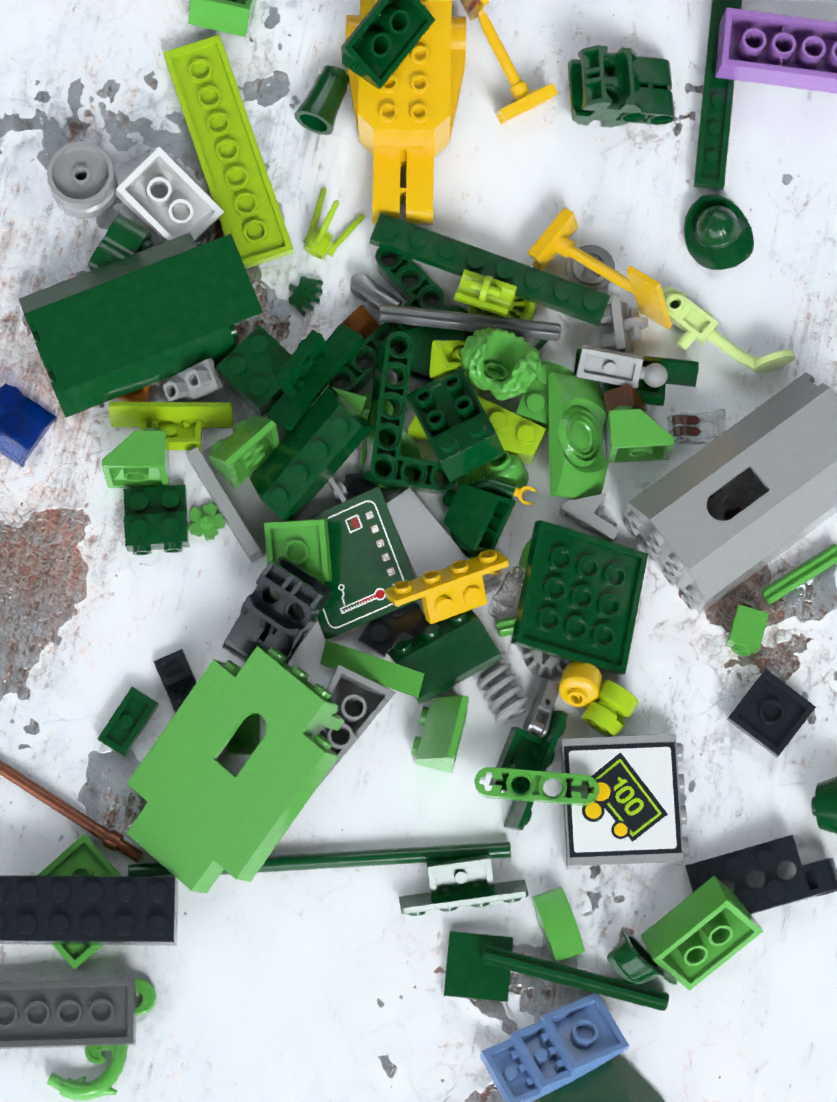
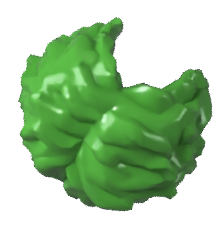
M491 327L476 330L473 336H469L466 339L464 348L461 349L462 364L470 382L476 388L483 391L490 390L497 400L503 401L514 398L521 393H526L527 387H530L535 382L536 377L541 371L539 351L536 347H532L530 342H525L523 336L517 337L513 332L509 333L507 330L491 329Z

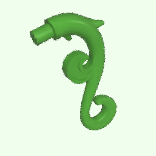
M135 977L136 991L142 996L140 1005L136 1007V1016L152 1010L156 1002V992L150 982L143 978ZM128 1045L86 1047L85 1054L87 1059L93 1064L101 1065L106 1063L107 1059L102 1055L103 1050L108 1049L112 1053L109 1066L98 1078L85 1082L86 1076H82L77 1080L68 1077L66 1080L52 1073L47 1081V1085L59 1090V1095L78 1101H86L105 1095H116L117 1090L113 1089L112 1086L123 1071Z

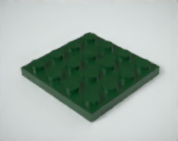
M543 520L535 521L511 643L569 661L592 664L600 670L617 675L626 674L648 554Z

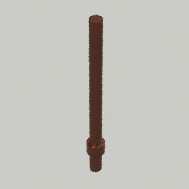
M0 760L1 776L102 840L103 845L111 851L115 852L117 850L136 863L141 859L144 852L125 841L124 835L114 829L108 830Z

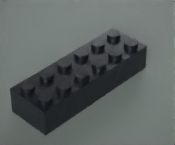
M0 875V944L177 946L179 881L176 877Z

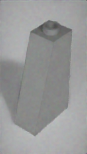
M410 487L402 493L399 491L392 493L385 500L415 579L421 577L427 571H438L449 567L455 561L468 560ZM422 599L418 600V604L421 608L422 613L425 615Z

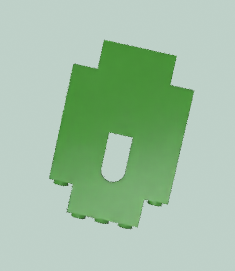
M257 646L242 668L230 660L224 663L213 659L127 782L133 790L148 802L127 834L191 891L208 893L224 869L237 880L251 882L339 757L330 749L332 743L319 735L324 727L338 731L345 722L337 714L339 710L338 705L330 699L332 693L317 683L315 686L307 680L309 675L296 665H293V667L289 666L285 662L287 657L274 647L267 650ZM251 714H259L266 722L265 736L238 775L235 776L216 759L244 719Z

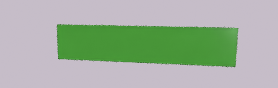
M328 640L325 642L320 664L333 669H337L340 665L379 685L416 698L419 697L424 677L422 672Z

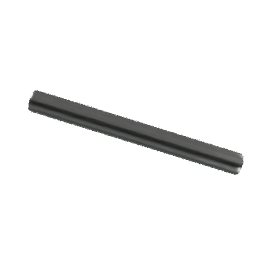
M381 304L378 315L379 321L469 332L491 327V329L499 328L503 331L507 330L509 333L513 332L517 337L523 336L524 338L558 341L561 336V324L391 304Z

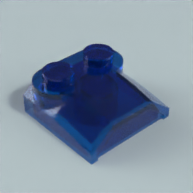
M6 383L0 387V454L23 468L26 460L52 423L56 422L58 418L22 394L18 388Z

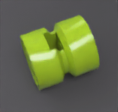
M605 680L600 687L597 702L589 704L581 718L602 735L616 737L625 725L623 718H630L639 701L625 688L610 680Z

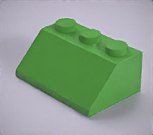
M713 876L646 930L641 937L652 960L690 991L760 935L763 929L736 895L717 877Z

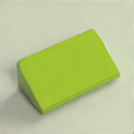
M435 340L432 342L431 378H440L462 367L467 377L461 355V349L464 348L466 341Z

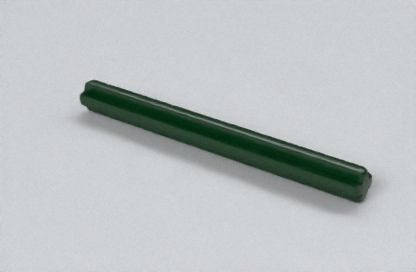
M486 945L482 953V963L659 1011H665L669 1004V994L664 991L631 984L619 979L491 945Z

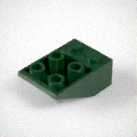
M462 367L407 394V399L449 482L506 454Z

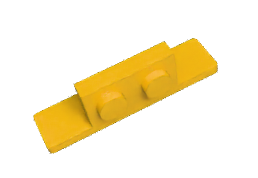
M486 550L479 553L477 557L455 561L449 567L441 570L427 571L416 579L399 581L393 587L385 589L384 594L395 606L421 598L425 618L430 624L488 604L482 576L508 567L509 560L497 550Z

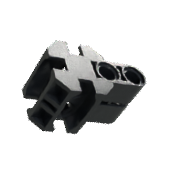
M280 556L277 561L272 560L256 581L258 585L253 593L245 599L240 616L222 648L245 663L255 648L261 645V648L269 650L271 647H274L287 657L285 662L289 664L301 642L313 629L317 622L318 614L327 606L334 591L284 556ZM270 586L278 590V600L272 596ZM296 603L302 607L305 617L296 613Z

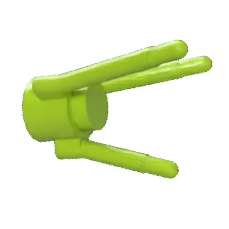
M322 188L308 233L303 240L305 243L303 249L321 260H324L327 255L333 257L337 248L364 220V215L360 214L332 243L333 236L327 232V229L339 206L338 200L333 202L321 228L316 229L327 191L326 188Z

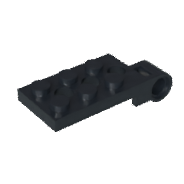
M793 835L685 865L693 892L713 876L719 880L729 879L734 883L733 893L751 915L837 891V868L834 859L828 858L802 865ZM786 861L792 862L796 867L795 876L788 880L782 879L777 872L778 866ZM753 870H759L765 875V883L760 888H752L747 884V875Z

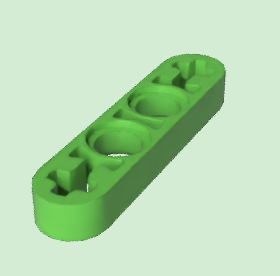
M486 767L479 770L474 779L475 789L482 797L493 799L588 806L596 801L599 794L597 781L591 776L581 774ZM486 775H492L494 781L503 782L502 775H508L506 782L507 793L501 792V785H493L491 790L487 791L483 784H479L480 780H485ZM517 777H525L530 782V788L524 794L514 792L511 787L512 781ZM550 779L559 781L562 785L560 794L548 796L543 790L546 781ZM566 780L572 781L571 788H581L582 783L586 782L590 789H594V793H588L587 798L583 799L580 792L571 791V798H565L567 792Z

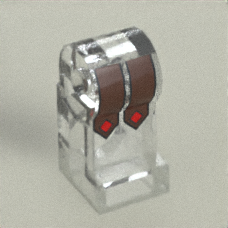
M713 409L712 412H679L667 416L668 433L674 437L676 444H709L726 431V409Z

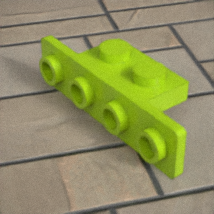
M109 402L110 425L112 427H140L139 431H143L144 428L154 427L161 431H166L169 450H192L198 447L199 451H201L203 428H232L234 424L233 405L230 402Z

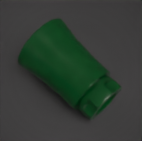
M325 65L321 74L317 76L304 102L294 114L296 121L301 126L317 134H332L339 108L350 81L346 71L337 66Z

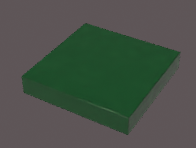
M450 931L444 997L508 1003L511 971L483 964L482 953L486 945L512 951L514 937Z

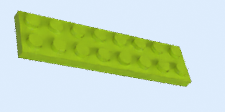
M220 35L163 52L211 198L224 211L218 218L224 236L232 234L245 269L294 254L290 237Z

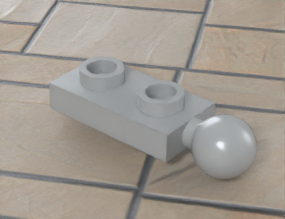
M582 345L576 377L620 386L629 384L637 389L639 379H644L645 383L650 387L657 388L662 386L667 381L668 373L666 368L659 363H652L647 367H643V356Z

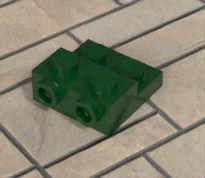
M185 484L123 489L125 547L128 552H133L134 555L151 554V550L164 549L165 553H178L183 551L182 548L190 547Z

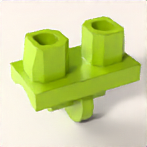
M464 269L454 300L507 317L517 286L493 279L489 275L484 276Z

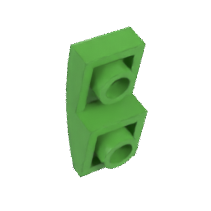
M558 887L531 897L539 926L544 930L552 960L559 962L585 952L576 920L563 888Z

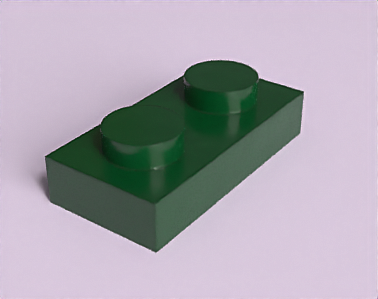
M131 687L97 740L125 758L158 708L159 703L136 688Z

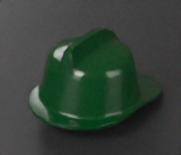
M622 927L623 938L607 956L608 962L624 981L631 984H643L660 976L667 982L677 985V980L655 963L650 954L625 927Z

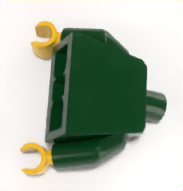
M496 477L475 480L471 486L461 484L457 492L449 490L443 496L442 503L445 507L449 508L444 518V524L451 530L450 535L465 556L469 559L477 557L483 551L495 549L516 503L512 497H518L520 502L525 505H534L535 503L527 502L524 499V494L527 490L537 493L538 491L530 486L518 488L515 483ZM497 570V571L491 572V573H489V574H490V575H499V574H501V572H500L499 570Z

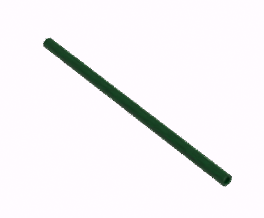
M510 842L278 855L269 856L257 873L427 863L490 854L491 859L511 858ZM160 863L128 864V876L175 877ZM224 869L220 875H229V873Z

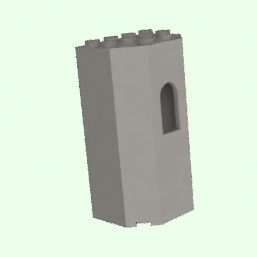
M807 372L627 504L624 515L626 529L633 537L637 535L645 544L643 549L652 561L656 559L661 561L665 567L662 570L665 579L672 586L676 584L683 592L681 598L691 610L695 608L699 614L837 513V395L824 383L819 386L813 384L815 379ZM750 467L768 489V492L730 520L719 521L714 519L707 510L708 498Z

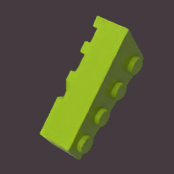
M477 396L498 435L504 451L515 453L524 464L532 465L545 440L547 429ZM415 414L408 428V434L414 441L422 440L429 442Z

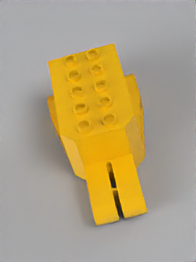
M360 0V15H346V40L378 0ZM420 0L435 18V21L381 89H377L347 68L359 142L373 155L372 224H376L380 212L400 219V201H406V222L417 225H433L434 157L450 143L466 66V17L452 16V0ZM401 168H407L406 188H401Z

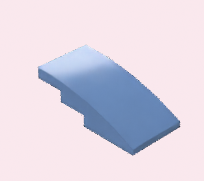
M595 993L542 1015L540 1022L515 1031L511 1034L509 1040L482 1050L480 1058L505 1102H532L601 1066L627 1050L629 1044L600 995Z

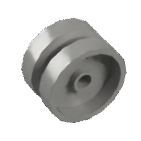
M87 141L71 142L62 146L51 157L47 167V180L58 207L66 214L79 219L93 218L104 213L114 203L118 181L108 153L100 146Z

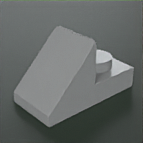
M606 493L566 501L560 507V516L597 538L614 543L620 532L614 520L605 515L600 517L596 515L605 500Z

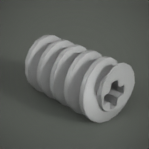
M505 651L500 652L503 658L506 655ZM500 660L472 675L475 679L483 678L478 683V688L480 690L488 689L483 695L485 701L494 700L489 706L490 712H499L495 717L496 723L507 722L530 709L523 708L522 706L529 699L528 696H517V693L523 688L522 685H511L517 675H506L505 673L510 668L511 663L501 664Z

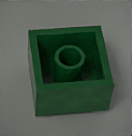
M259 325L216 366L218 378L258 416L262 417L272 409L284 394L275 375L278 373L281 365L291 357V354Z

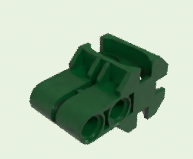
M596 45L581 49L578 52L580 60L571 59L568 62L572 120L578 125L588 126L593 120L603 121L601 122V127L611 128L627 123L664 125L675 120L669 60L637 56V53L631 48L623 47L616 53H607L608 46Z

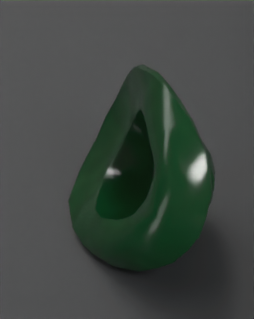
M710 194L703 195L691 205L685 216L683 231L689 254L699 265L711 270H723L736 267L749 258L754 248L752 228L743 212L732 200L721 195Z

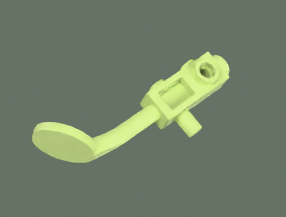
M672 286L668 290L665 287L661 288L671 322L685 332L676 343L683 351H686L694 340L702 346L709 340L732 359L757 373L778 369L795 360L792 350L775 352L762 358L748 354L717 332L719 322L707 310H702L691 302L686 294L681 291L678 292Z

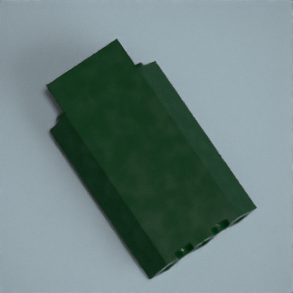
M187 233L19 298L27 324L30 327L38 352L47 370L51 385L65 418L172 377L206 359L212 358V360L230 354L236 348L234 339L239 337L234 324L263 313L232 234L202 245L201 241L195 243L191 233Z

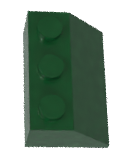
M472 610L452 616L439 624L427 626L422 630L421 634L410 640L406 639L398 642L394 649L387 652L392 663L424 673L419 697H414L419 705L503 659L480 619Z

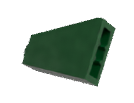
M443 305L439 309L469 313L466 309L456 305L451 307ZM420 326L410 336L413 341L410 377L425 383L432 382L434 379L430 377L432 342L435 340L465 341L469 331ZM399 346L393 352L396 354H400L401 346Z

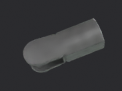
M356 273L352 276L351 293L368 303L378 312L381 304L402 306V300L380 285H377L365 274Z
M545 678L540 680L532 706L523 724V730L527 732L533 731L541 739L545 737L559 694V683ZM538 713L543 715L541 721L536 719Z

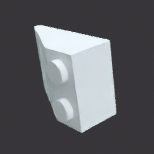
M160 147L116 188L115 195L137 217L165 241L191 233L195 242L224 213Z

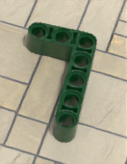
M380 247L376 250V270L406 301L403 306L439 310L445 305V296L442 289L411 258ZM391 256L397 261L393 265H385L382 263V259ZM407 277H413L417 279L418 283L414 286H406L402 281ZM428 298H434L438 300L439 304L430 308L425 306L423 302ZM384 322L360 344L329 383V386L337 388L334 383L338 379L344 378L350 381V385L341 390L354 394L358 393L374 378L379 342L396 331H403L411 336L420 326L407 328L402 324ZM393 340L395 344L391 347L392 351L400 346L395 340ZM362 358L370 359L373 362L368 368H360L356 363Z
M396 331L384 337L378 345L368 421L374 428L366 437L363 475L372 484L406 490L410 487L413 491L439 494L452 489L456 484L457 478L449 482L440 462L400 456L413 341L406 332ZM391 340H395L400 344V354H396L391 350ZM388 370L393 371L397 376L395 385L391 384L386 378ZM384 400L392 404V415L384 412L382 407ZM380 431L388 434V446L380 443L378 437ZM377 461L385 466L386 472L383 477L379 476L375 471V463ZM406 466L411 467L415 472L413 482L405 477L404 471ZM436 471H439L444 476L442 487L437 485L434 480Z

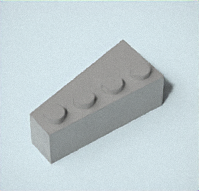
M340 665L335 670L327 690L332 693L330 699L338 705L339 710L337 714L345 722L338 731L324 727L319 735L332 743L330 749L339 756L324 779L396 693Z

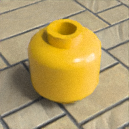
M571 662L562 672L559 683L561 698L567 704L580 708L588 707L589 704L595 702L599 697L602 685L600 670L595 665L583 662Z

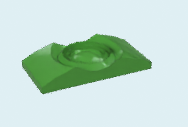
M556 372L548 373L550 496L575 500L599 495L602 493L608 468V462L601 448L602 429L607 411L597 381Z

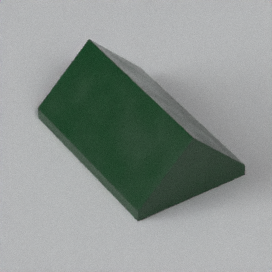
M378 0L341 46L342 64L377 89H381L433 24L435 18L420 0Z

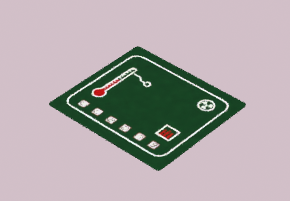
M379 487L307 518H327L332 581L323 583L334 591L327 606L317 616L325 639L328 640L420 600L417 599L400 606H395L385 597V589L393 587L399 581H410L415 578Z

